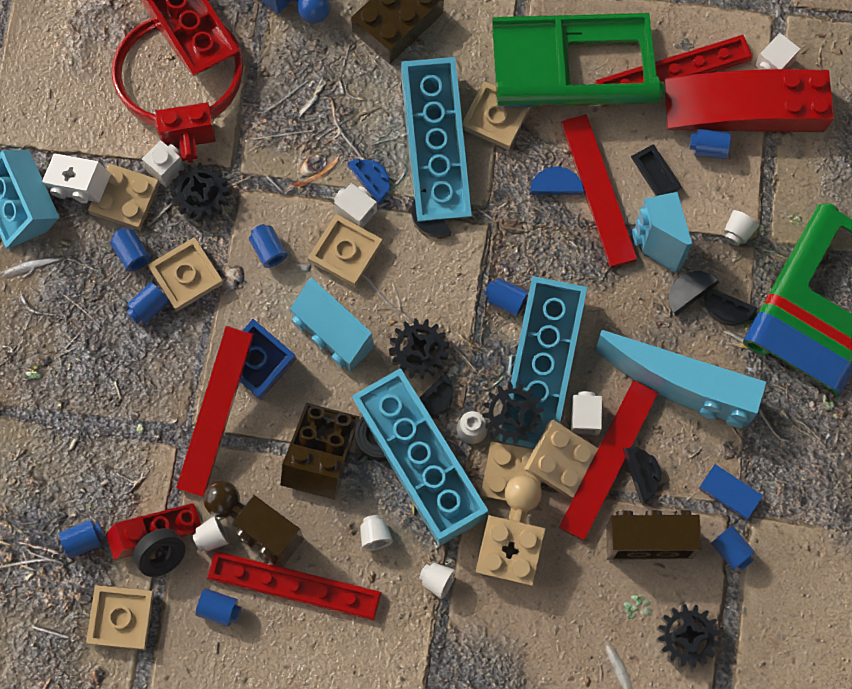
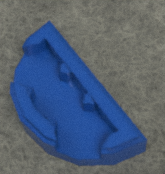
M356 158L347 162V167L380 206L387 198L390 190L389 176L385 168L375 160H360V158Z
M555 166L546 168L535 176L529 195H583L584 190L581 180L574 172L567 168Z

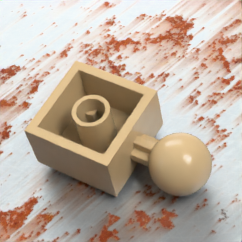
M519 475L508 482L505 488V499L511 507L508 520L488 515L476 567L477 573L533 585L545 528L525 524L528 511L533 510L539 504L542 496L541 487L534 478L527 475ZM509 542H514L515 548L519 549L518 555L513 554L511 559L506 558V552L502 551V547L508 546Z

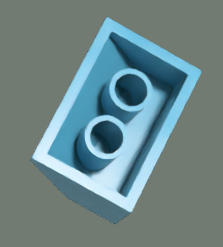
M2 150L0 152V236L5 248H12L46 233L59 219L56 208L45 184L42 183L41 175L29 150Z
M673 192L646 198L642 208L639 210V217L635 221V229L632 230L635 245H640L642 254L674 272H679L691 248L692 240L678 193Z
M311 277L290 308L293 318L291 322L301 332L306 330L313 336L311 338L312 342L320 350L326 348L332 354L330 358L338 367L342 369L345 366L351 372L374 349L372 332Z

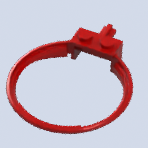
M149 19L128 33L118 46L112 62L113 85L120 100L131 114L142 122L157 128L160 140L167 146L172 144L176 148H180L181 160L192 163L193 159H198L196 145L216 142L213 122L227 109L238 92L244 65L242 50L236 37L224 25L239 49V53L233 56L235 65L233 79L224 95L211 106H209V102L161 109L155 110V115L142 109L132 101L125 90L122 80L123 63L131 47L145 34L157 29L153 20Z

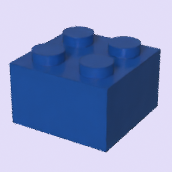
M252 318L243 329V331L254 334V338L240 383L262 400L297 360V357Z

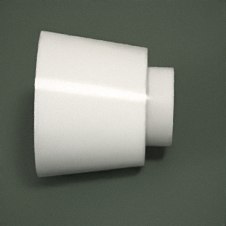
M733 210L724 230L726 234L725 239L736 246H739L740 243L744 244L756 231L759 224L745 213Z
M475 411L467 412L458 421L457 434L465 443H479L487 435L488 429L485 427L487 423L480 413Z
M372 515L363 519V523L360 525L362 550L375 551L388 547L393 543L384 519H380L379 515Z
M215 516L197 527L196 534L193 535L194 542L199 550L211 551L230 544L224 526L219 518Z
M437 563L426 564L420 573L419 579L423 581V587L440 599H443L452 586L456 570Z

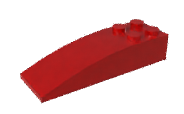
M140 0L159 31L193 77L239 53L238 47L208 0Z
M740 70L669 78L664 81L667 130L825 132L834 119L829 70Z

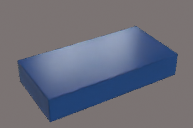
M714 464L698 488L745 520L749 518L763 495L716 464Z

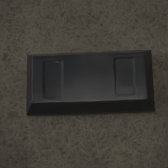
M654 144L631 156V159L655 196L673 193L682 188Z

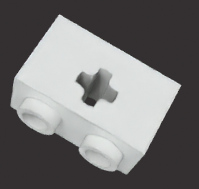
M54 154L42 183L50 189V193L53 196L65 199L68 196L82 203H87L88 201L100 202L111 173L98 161Z

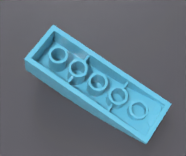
M456 58L402 61L401 78L417 222L471 217Z
M532 276L511 383L513 389H517L519 384L522 383L524 392L532 388L533 393L531 397L532 399L540 397L541 400L536 404V407L543 408L544 412L537 414V417L543 420L542 424H534L538 432L535 434L528 431L529 440L527 441L522 436H519L518 442L515 445L535 448L549 420H555L560 424L587 287ZM509 394L512 401L521 403L526 400L520 395ZM507 401L508 412L505 414V417L507 419L512 418L520 425L518 413L521 410L519 407L514 409ZM532 409L524 414L523 422L526 427L531 421ZM502 424L501 429L507 432H517L514 425ZM500 434L499 441L501 442L503 437L502 434ZM508 437L506 443L514 444L512 437Z
M601 330L595 351L618 370L638 383L657 391L659 395L698 411L699 415L704 418L716 419L717 417L726 420L728 425L736 428L748 427L757 415L766 385L765 381Z
M401 368L352 396L378 445L439 547L488 518L487 507Z

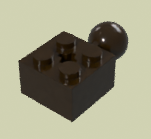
M227 481L212 483L204 493L203 503L206 510L218 518L232 517L234 519L232 523L237 529L235 534L239 536L238 539L250 548L254 545L259 547L258 551L262 553L261 556L273 565L279 562L284 566L304 540V536L298 526L257 496L253 495L248 503L243 505L240 502L239 491L233 484Z

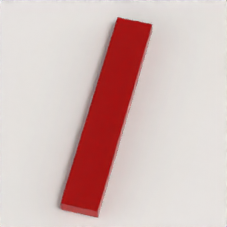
M739 35L656 61V77L659 78V82H664L665 79L715 73L750 62L753 56L744 35ZM640 66L595 80V84L643 83V69Z
M587 114L561 121V127L578 177L582 182L584 194L610 269L636 262L637 257Z
M230 326L225 327L176 486L177 489L201 497L204 496L254 338L252 333Z
M634 380L632 381L558 529L582 541L585 540L625 460L623 449L631 448L658 394L657 391Z
M214 551L207 579L372 621H375L382 594L381 591L219 551Z

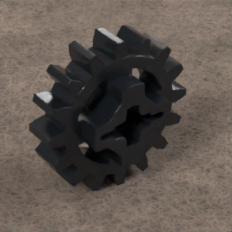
M198 163L197 169H193L191 165H188L187 173L181 170L178 172L180 180H172L176 188L170 189L172 197H174L172 199L174 206H179V214L183 215L187 212L188 220H192L196 215L199 222H202L205 215L212 220L213 212L222 213L220 205H228V200L225 196L230 195V190L227 187L229 185L227 178H222L223 174L220 169L214 172L212 164L203 169L202 163ZM196 186H199L200 190L204 192V199L198 194Z
M414 318V325L411 326L406 321L403 322L404 330L396 328L395 335L397 338H390V344L394 346L389 349V355L395 356L392 359L393 366L400 364L399 369L401 368L403 373L408 370L409 378L411 379L415 373H419L420 378L424 379L425 372H428L433 377L435 375V367L443 369L441 360H448V353L444 350L449 349V342H442L446 338V333L441 332L438 334L439 325L435 324L432 328L429 327L428 319L424 321L423 325L419 324L417 318ZM407 338V346L400 351L402 342ZM414 342L420 348L424 347V356L418 349L414 350ZM435 347H438L437 354L432 360L430 353L435 350ZM411 362H415V363H418V364H420V365H414V364H411Z
M508 382V389L503 390L498 385L499 393L497 395L491 392L488 394L492 401L491 403H483V406L488 408L489 412L482 414V418H489L490 422L485 427L486 429L492 427L495 429L492 435L494 438L502 434V442L506 443L508 437H512L514 444H517L519 436H522L527 441L529 440L528 431L535 434L538 432L534 424H542L543 420L538 418L537 414L544 412V409L536 407V404L541 399L540 397L532 399V388L524 392L522 383L519 384L517 389H513L512 383ZM509 394L520 395L526 400L521 403L512 401ZM500 399L503 407L501 413L494 417V407ZM506 401L514 409L519 407L521 410L518 413L520 425L512 418L507 419L505 417V414L508 412ZM532 409V418L526 427L523 417L525 412ZM504 423L514 425L517 432H507L499 426Z
M683 604L680 609L681 612H678L673 607L670 610L672 617L664 615L661 618L666 625H659L657 627V631L663 633V636L656 639V642L664 643L660 653L668 652L670 654L668 658L669 663L675 659L679 660V668H682L688 662L690 668L694 669L697 660L702 666L707 663L705 655L713 658L716 654L711 648L720 646V642L714 640V637L720 635L721 631L713 630L712 627L717 620L712 619L709 621L707 619L708 610L702 614L698 613V605H694L691 611H688L687 605ZM679 619V629L670 632L672 624ZM693 619L699 621L704 626V628H700L698 625H696ZM686 630H688V633L691 635H699L693 640H691L690 643L688 639L679 637L686 632ZM707 640L704 650L697 654V645ZM676 644L680 647L684 655L679 653L672 645Z

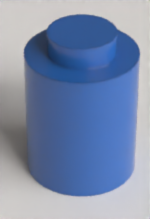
M697 129L696 134H691L689 149L694 150V156L727 159L731 135L728 132Z
M261 224L251 231L252 234L249 236V241L264 268L276 266L287 258L288 253L273 226Z
M122 228L113 234L110 244L128 272L135 271L148 263L150 255L133 229Z
M498 278L496 282L490 281L484 295L488 296V303L517 317L529 292Z
M150 282L126 304L129 308L126 314L136 324L141 321L145 325L169 303V300Z
M90 519L59 532V538L66 555L71 559L102 546L101 539L105 538V534L99 522L94 524L93 520Z
M733 525L710 543L733 570L739 567L742 571L755 560L751 556L755 553L754 549Z
M205 588L199 598L195 616L229 627L232 622L237 623L242 607L238 606V599Z

